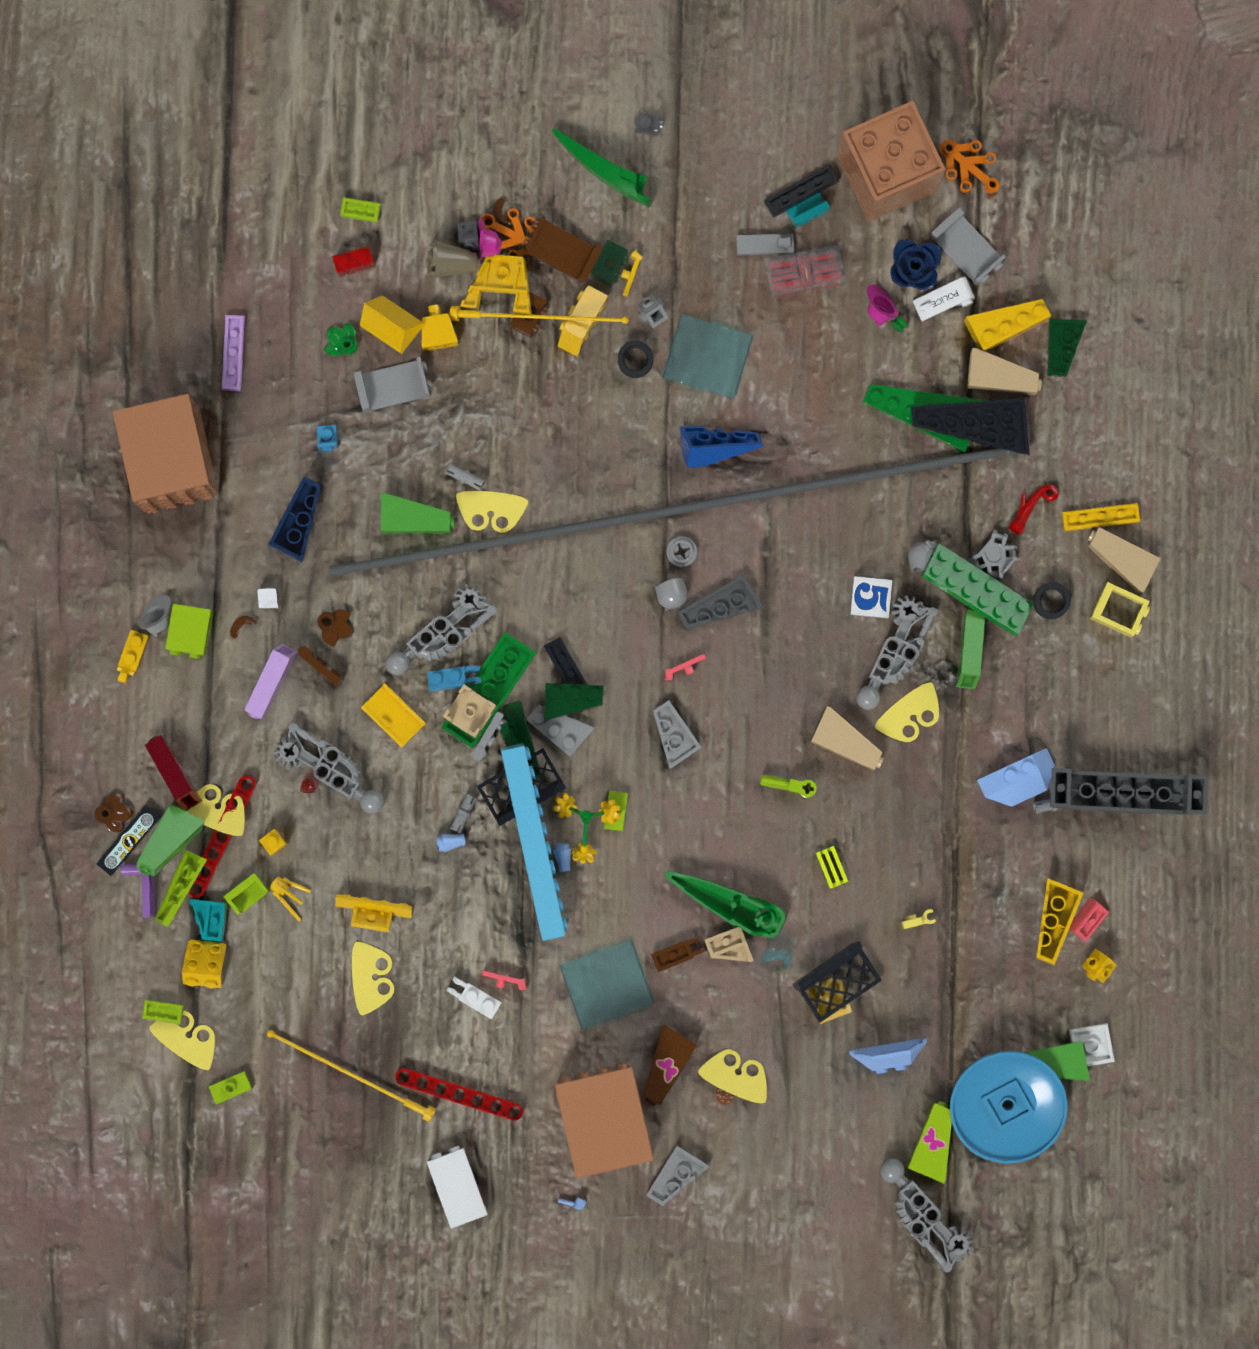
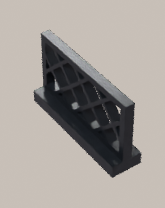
M544 748L531 754L532 761L531 764H528L543 770L540 781L532 779V781L539 783V798H536L537 804L566 788ZM541 753L546 759L544 768L533 765L534 758ZM547 763L550 766L551 770L546 769ZM505 770L477 785L479 792L499 826L515 818L513 805L507 808L508 803L512 804V801H509L510 791L507 800L496 797L499 786L509 789L508 786L499 784L501 776L506 774ZM545 771L553 772L557 779L550 784L542 782ZM497 778H499L497 783H493V782H492V781L496 780ZM487 784L496 785L494 797L486 795L482 787ZM541 784L547 785V786L543 787L542 789H540V788H541ZM488 798L493 799L492 804L490 803ZM495 799L506 802L505 809L498 814L493 808Z
M860 941L853 942L792 984L795 990L799 991L819 1023L882 981L862 950L863 946ZM858 954L863 959L862 968L852 966L853 959ZM839 967H848L847 978L837 976ZM852 968L861 970L859 981L850 979ZM865 971L872 973L875 978L873 982H863ZM824 977L833 978L831 989L821 987ZM836 979L846 981L844 991L835 990ZM849 982L859 984L857 993H848ZM810 987L817 988L816 999L809 998L805 990ZM821 989L831 991L829 1002L819 1000ZM834 992L843 994L842 1003H832ZM818 1003L828 1005L827 1013L823 1016L817 1011Z

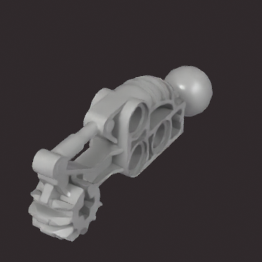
M465 584V591L458 587L461 595L454 593V597L460 599L452 603L455 610L446 618L443 616L434 618L406 643L408 647L404 651H396L389 654L385 662L388 672L396 676L403 675L409 669L410 660L415 655L420 659L425 658L428 662L434 659L438 661L442 656L446 657L448 652L452 653L464 643L480 624L482 625L491 616L495 615L497 612L496 607L486 603V595L478 596L482 589L479 588L475 592V584L472 585L471 590L468 588V584ZM466 596H468V597L473 596V597H474V598H473V603H474V605L471 604V603H467V604H466V603H465V601H466V598H465V597H466ZM484 612L470 627H454L465 616ZM439 620L444 621L446 628L443 630L436 629V622ZM424 633H429L432 636V640L429 643L421 641V636ZM453 634L459 637V642L454 645L448 642V637Z
M908 595L904 596V601L899 597L897 599L898 604L893 603L892 607L897 610L891 611V614L897 615L893 622L898 628L893 637H889L883 642L867 677L870 679L868 686L862 687L857 692L856 700L862 709L873 710L879 705L881 698L878 689L881 684H897L899 680L905 678L906 673L910 672V667L914 666L923 647L925 634L938 613L935 607L924 608L922 601H918L915 604L916 597L913 596L909 601ZM907 607H909V608H910L909 611H910L912 614H909V615L906 616V615H905L906 611L903 610V609H906ZM926 616L918 638L906 642L912 625ZM889 641L895 642V651L888 649L887 644ZM906 649L913 651L914 657L912 659H908L905 656ZM884 658L888 661L889 665L887 668L880 666V659Z
M296 723L289 725L288 736L281 738L283 745L281 746L278 743L275 745L280 750L273 751L274 755H280L276 757L275 761H282L280 764L282 768L286 764L288 769H292V763H294L296 768L305 764L314 769L313 774L320 782L351 800L353 798L359 800L361 808L366 813L376 814L381 811L384 806L383 795L376 790L364 791L360 788L361 780L359 778L362 773L358 770L357 763L354 764L351 757H346L347 754L328 742L313 737ZM298 736L318 746L320 759L305 751ZM287 750H289V751L292 750V751L294 752V755H293V756H291V755L288 756L287 753H286V751H287ZM332 751L338 753V757L334 761L328 759V754ZM327 768V775L319 777V769ZM339 777L343 778V786L336 787L334 785L335 780Z
M894 1158L885 1160L881 1165L880 1174L886 1182L896 1183L900 1187L897 1194L898 1198L894 1201V1205H897L895 1211L899 1213L900 1221L904 1222L905 1228L920 1245L926 1247L943 1270L950 1272L955 1261L963 1260L962 1254L965 1253L967 1257L970 1256L967 1249L974 1250V1247L969 1245L975 1242L973 1238H969L971 1233L968 1231L964 1234L965 1229L963 1227L960 1228L959 1232H957L955 1226L947 1229L940 1221L941 1212L912 1178L908 1180L905 1177V1169L902 1162ZM922 1195L924 1197L923 1202L919 1205L913 1202L914 1197ZM929 1210L937 1211L934 1219L927 1218L926 1215ZM915 1223H921L922 1229L919 1232H914L912 1226ZM930 1229L942 1240L946 1259L929 1243ZM954 1241H961L962 1246H955Z

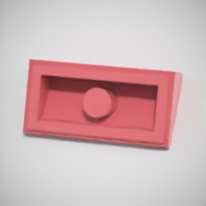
M1089 898L1073 919L1069 930L1086 942L1109 911L1098 901Z

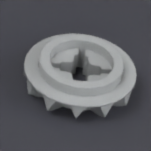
M676 537L667 546V558L673 565L678 567L689 566L697 556L695 543L687 537ZM678 545L682 549H690L685 552V559L681 555L674 556L679 551Z

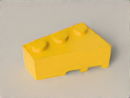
M588 285L585 291H580L577 297L578 303L576 306L572 305L568 315L599 317L606 305L608 295ZM563 320L560 326L562 332L558 347L578 357L581 346L589 337L588 334L596 321Z

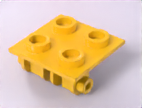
M833 978L823 981L821 987L831 989ZM836 979L835 990L844 991L842 981ZM808 988L807 992L810 998L816 999L817 988ZM821 989L819 1000L829 1002L831 991ZM834 992L832 1003H842L843 994ZM818 1003L817 1011L821 1016L827 1013L828 1005ZM848 1003L820 1024L851 1013L850 1004Z

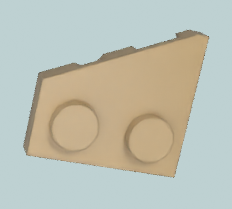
M739 927L704 940L711 958L746 962L754 961L742 929Z

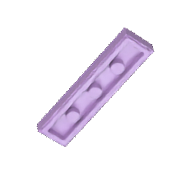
M225 315L222 391L241 392L244 315Z

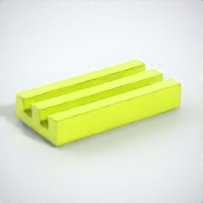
M834 846L816 853L830 889L848 882ZM830 851L833 854V857L843 879L841 881L837 876V873L828 852ZM822 854H825L836 883L832 884L822 859Z

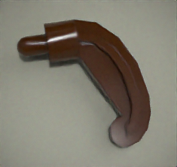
M501 198L495 204L494 218L499 224L511 225L512 222L508 221V218L502 217L501 204H504L505 200Z
M249 616L237 618L230 630L231 637L237 638L236 632L245 623L251 625V623L257 624V621Z

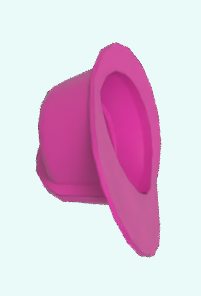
M480 218L477 230L481 261L482 257H492L501 252V239L495 231L486 229L483 220Z
M870 284L867 287V295L870 300L867 313L877 326H882L891 318H897L898 311L885 289L878 285Z

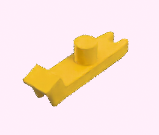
M637 249L630 255V258L634 260L631 272L623 269L621 275L622 278L627 279L623 292L624 296L628 295L639 262L643 258L637 252Z

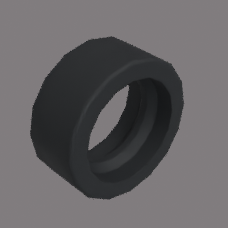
M630 341L624 344L618 353L620 370L630 378H640L648 374L653 366L651 348L641 341ZM631 349H640L646 354L647 362L640 370H631L625 364L624 357Z
M1056 582L1043 584L1033 597L1035 611L1046 619L1061 617L1068 611L1071 604L1069 591L1063 585ZM1056 590L1062 595L1063 605L1058 611L1049 612L1042 607L1041 596L1045 591Z

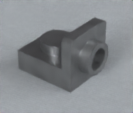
M638 113L635 133L657 136L658 131H662L664 120L660 119L661 114Z
M477 221L458 222L460 248L469 251L479 250Z

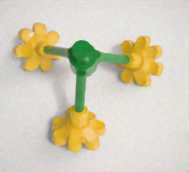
M563 793L561 798L557 797L555 799L557 805L552 807L553 811L558 812L557 816L559 818L564 816L570 817L571 812H574L581 816V821L584 823L583 842L579 843L577 848L572 849V859L574 861L580 859L582 864L586 863V860L592 863L594 862L593 856H596L597 852L596 849H592V846L587 843L588 824L592 821L593 817L602 816L601 821L604 823L616 824L615 819L619 820L621 818V814L617 812L621 809L620 805H615V800L611 799L608 803L607 801L601 803L602 809L599 812L591 813L587 810L582 812L577 810V806L573 804L575 798L573 796L569 797L567 793Z

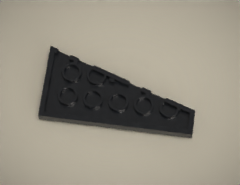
M1025 398L910 407L912 427L1027 456L1030 455Z

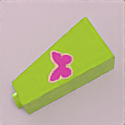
M938 1101V1104L933 1102L906 1167L944 1183L946 1180L952 1119L950 1109H948L950 1105Z

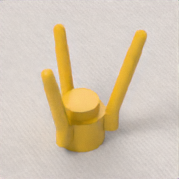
M278 876L271 884L270 889L274 891L273 895L281 901L296 920L301 922V918L282 896L286 894L302 905L303 902L288 891L290 886L308 893L311 890L290 881L286 877L282 879Z

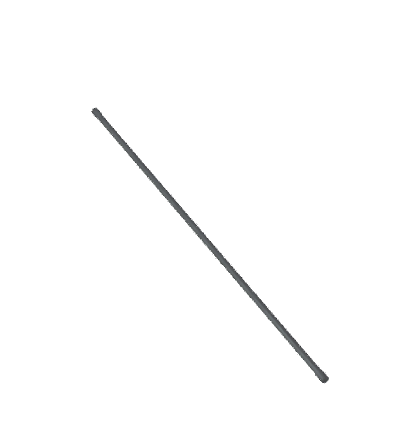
M991 448L355 563L329 566L331 577L342 576L386 566L1006 455L1012 456L1019 453Z

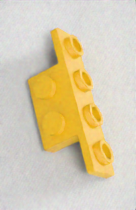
M336 894L335 905L337 907L354 909L351 920L352 927L389 932L392 916L412 918V906L405 903L395 904L386 900L376 901L367 897L358 898L352 897L349 894Z

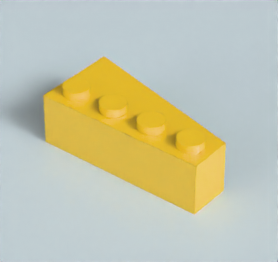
M1043 299L966 316L964 322L978 349L987 352L1048 321L1051 314Z
M1047 878L1036 959L1054 966L1084 893Z

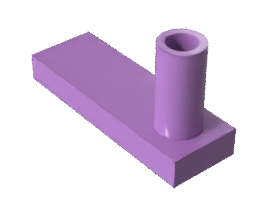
M121 864L120 871L122 876L142 875V917H156L155 876L142 874L137 869V864Z

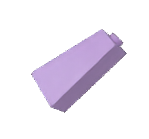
M280 644L272 650L245 707V711L248 712L249 716L255 719H262L266 716L298 655V651L284 644Z

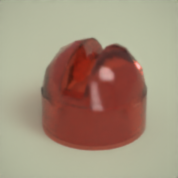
M311 779L303 780L300 792L307 794L315 793L316 785Z

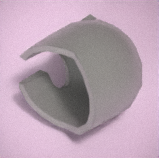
M926 540L911 546L908 551V562L911 572L924 571L936 546V541L930 542Z
M675 578L654 585L658 602L665 608V611L680 608L687 600L688 592L682 578Z

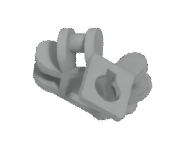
M993 530L989 542L978 554L967 560L980 570L986 568V574L1003 580V574L1014 562H1018V557H1016V550L1018 549L1015 545L1005 546L1008 534L1004 533L1002 535ZM980 557H982L985 562L982 565H980L978 561ZM991 566H998V570L991 571Z

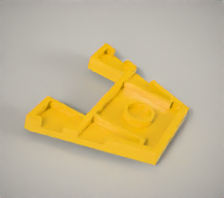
M507 255L486 257L477 273L473 286L469 287L468 295L465 300H462L460 307L462 309L479 310L482 292L516 294L513 312L515 314L531 315L525 259L519 256Z

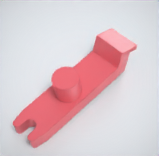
M705 654L672 669H665V681H673V674L683 669L687 675L694 673L692 665L705 660Z
M484 970L482 972L483 976L497 979L496 987L504 988L505 982L508 981L518 984L519 990L527 989L525 978L517 979Z

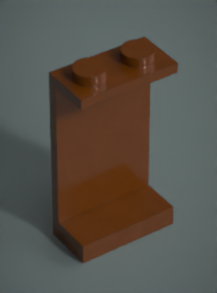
M544 215L539 217V219L536 218L531 226L533 229L531 235H527L522 244L525 246L523 252L581 283L586 282L603 248L597 244L593 246L545 220L546 217Z

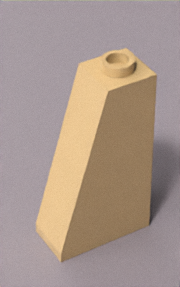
M972 348L970 351L967 389L1033 396L1036 395L1037 390H1041L1042 379H1039V373L977 348Z
M1100 527L1096 531L1092 530L1087 539L1090 541L1088 547L1137 593H1144L1161 558Z
M826 707L811 743L872 771L876 767L880 768L884 759L881 757L883 752L831 707Z

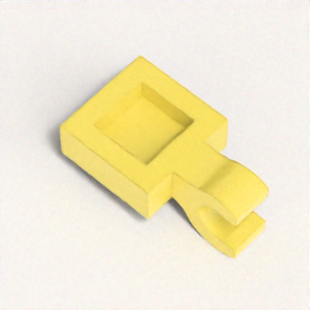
M928 909L924 911L923 915L918 918L916 914L906 916L905 921L901 922L902 928L907 929L923 924L935 923V919H927V914L932 913L933 910Z

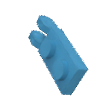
M472 665L429 671V691L435 692L461 688L463 684L467 687L468 685L479 684L481 678H467V674L479 672L480 666Z

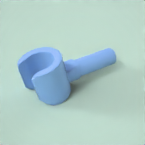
M579 1197L576 1198L575 1202L558 1198V1203L570 1205L578 1210L583 1209L586 1201Z

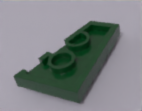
M1048 320L1047 376H1067L1087 320Z
M545 684L544 722L603 705V685Z

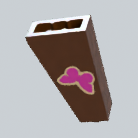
M663 1025L644 1091V1096L647 1097L645 1100L653 1106L662 1104L697 1046L666 1025Z

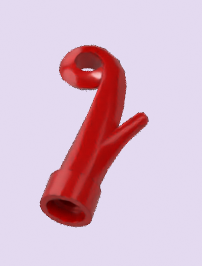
M1045 484L1036 489L1027 501L1025 493H1022L1018 512L1009 524V530L1017 535H1021L1041 496L1047 501H1054L1059 496L1058 488L1052 484ZM1052 491L1053 495L1049 496L1046 492Z

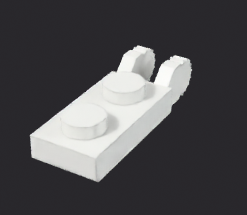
M454 976V983L465 988L463 993L460 994L450 987L446 991L459 998L461 1002L492 1019L502 1002Z

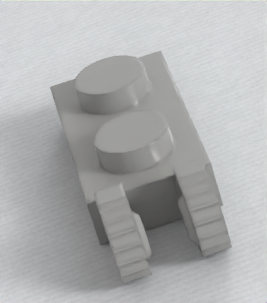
M497 712L474 750L473 758L475 761L484 760L483 758L487 755L486 747L492 746L496 739L493 735L497 729L501 730L500 725L506 722L503 719L504 715Z

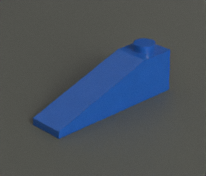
M705 426L680 427L682 455L687 467L707 466L763 447V442L759 433L735 430L733 433L722 431L723 428H716V431L705 430Z

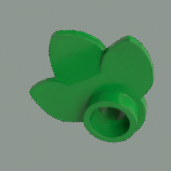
M346 323L342 329L339 327L328 328L327 338L330 343L324 348L325 353L333 357H338L342 354H354L358 349V342L355 339V328L349 323ZM350 343V346L345 348L346 344Z

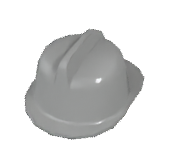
M160 595L153 598L146 605L138 626L158 637L170 624L168 616L171 605L170 597Z

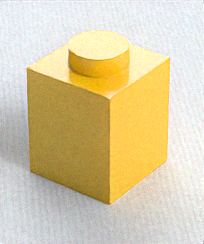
M273 829L259 840L270 856L276 855L288 845L277 829Z

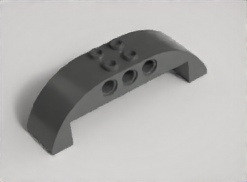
M1051 768L1050 807L1100 812L1206 815L1208 775L1179 776Z

